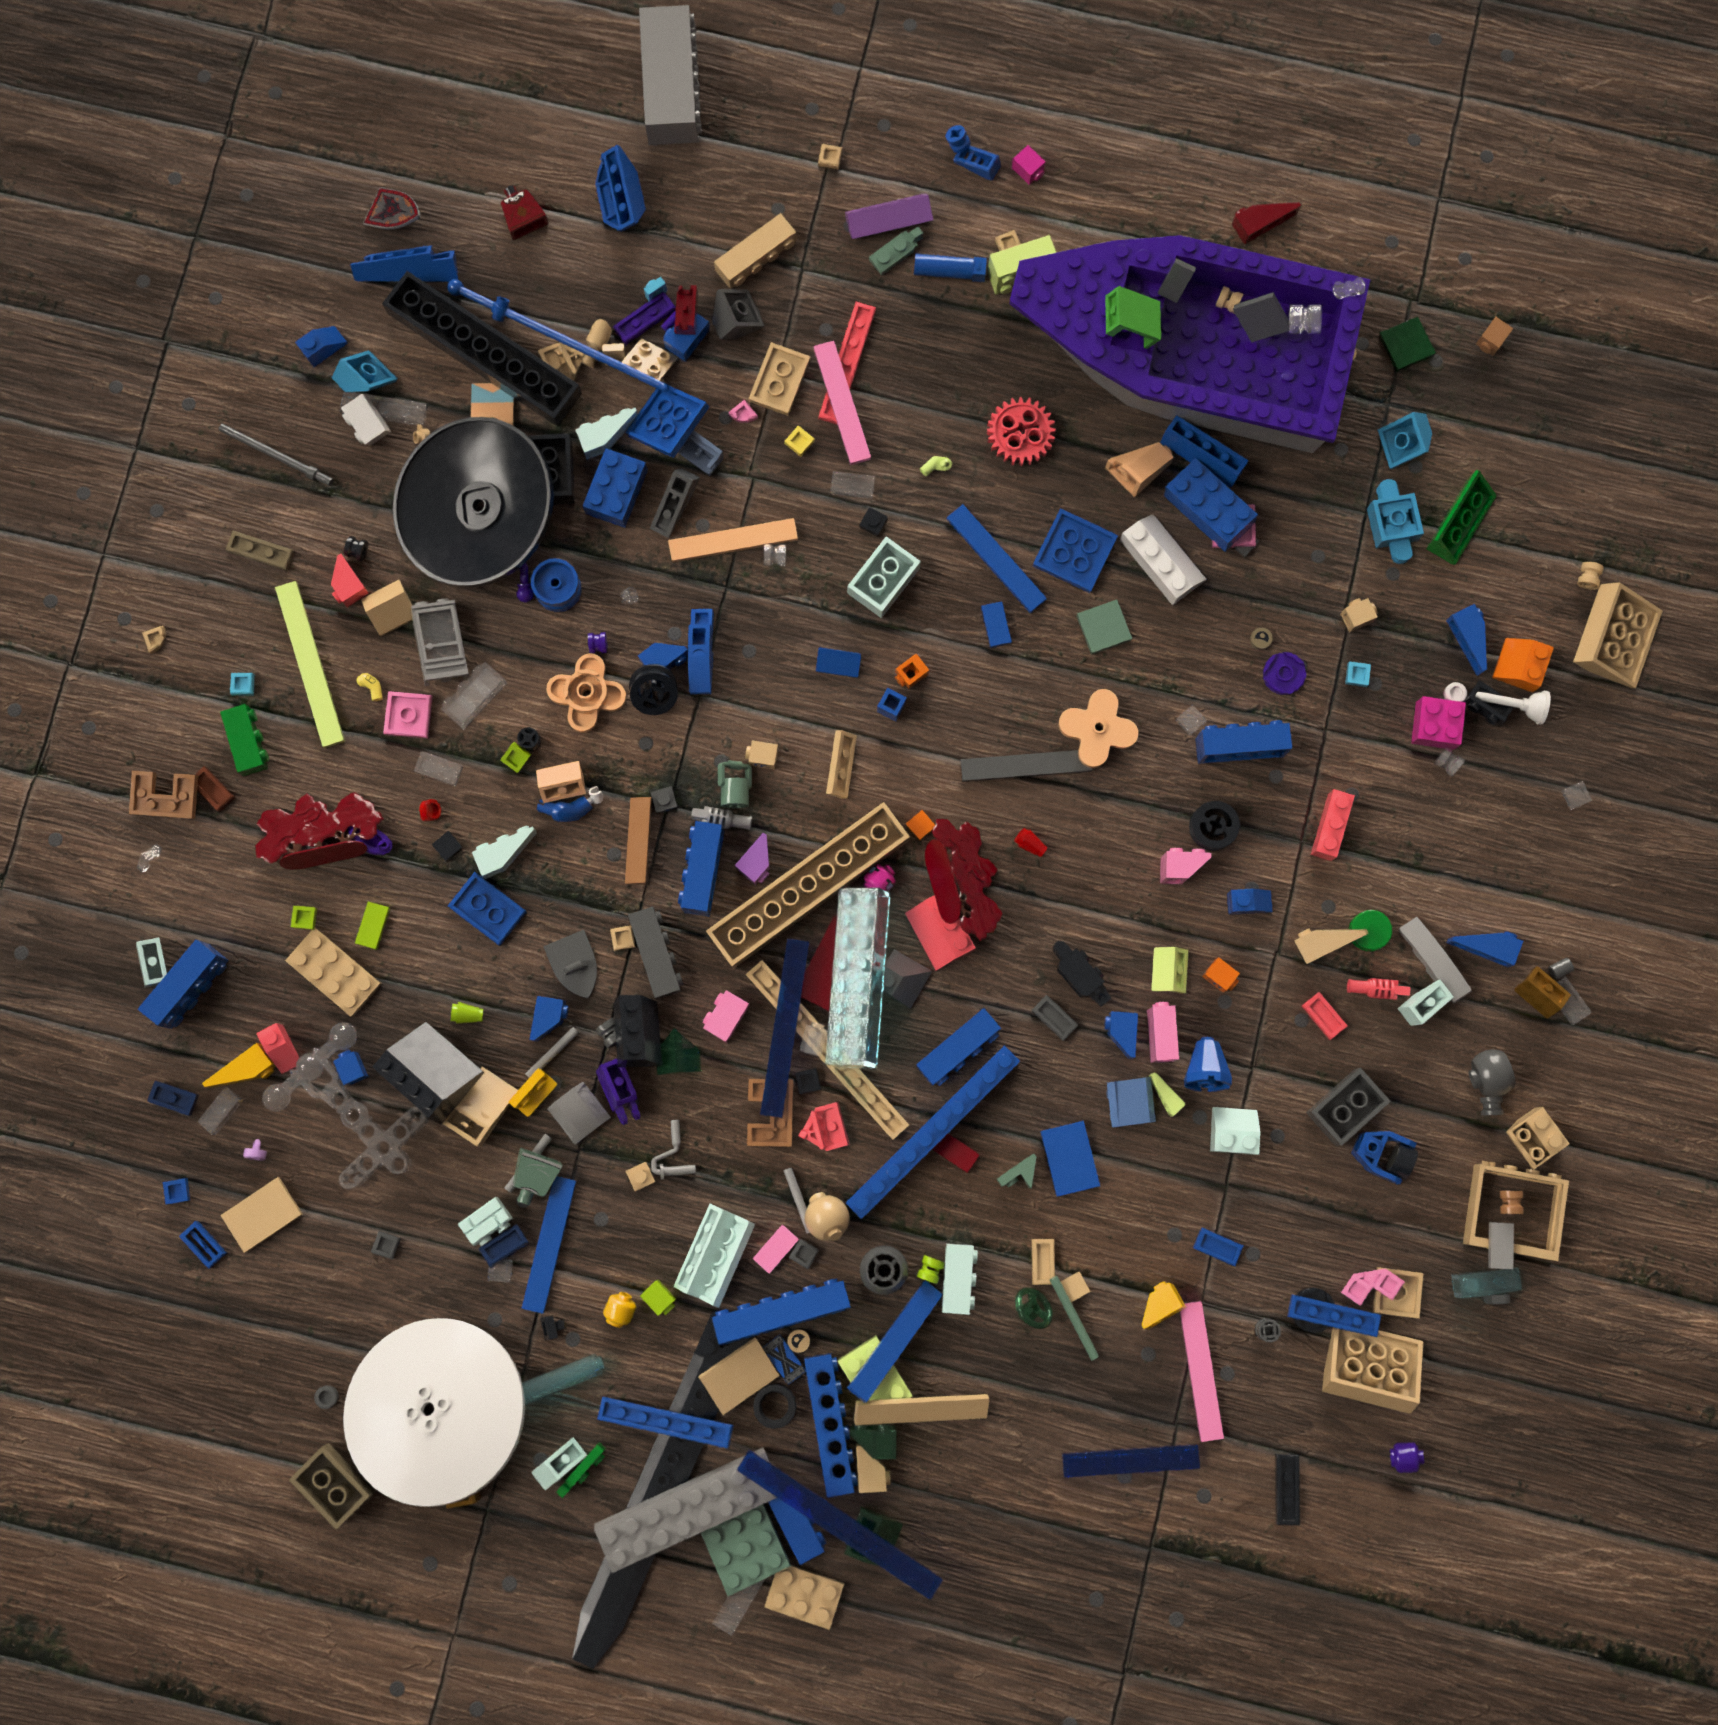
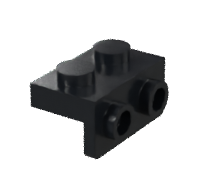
M1479 680L1464 702L1468 705L1469 710L1474 713H1480L1486 717L1485 720L1488 723L1500 727L1506 722L1508 715L1514 707L1484 702L1475 697L1477 692L1503 696Z

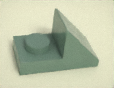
M1031 1154L998 1177L996 1180L1002 1187L1006 1184L1007 1187H1010L1018 1181L1017 1176L1020 1175L1028 1188L1031 1189L1037 1158L1035 1154Z

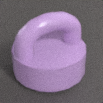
M256 1139L252 1149H244L243 1157L264 1161L266 1160L267 1151L260 1150L261 1141Z

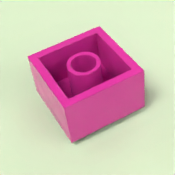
M1422 696L1415 706L1411 744L1452 750L1459 747L1462 743L1466 702Z

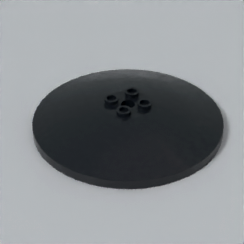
M469 417L441 426L423 439L413 450L397 480L393 498V520L398 540L404 552L422 572L431 578L452 586H485L511 575L523 566L537 550L551 520L554 490L548 463L543 453L530 437L502 420L488 417ZM483 501L484 508L477 512V504Z

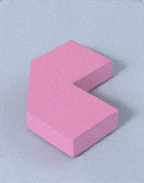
M1387 1269L1353 1274L1341 1293L1361 1306L1372 1288H1375L1393 1301L1405 1281Z

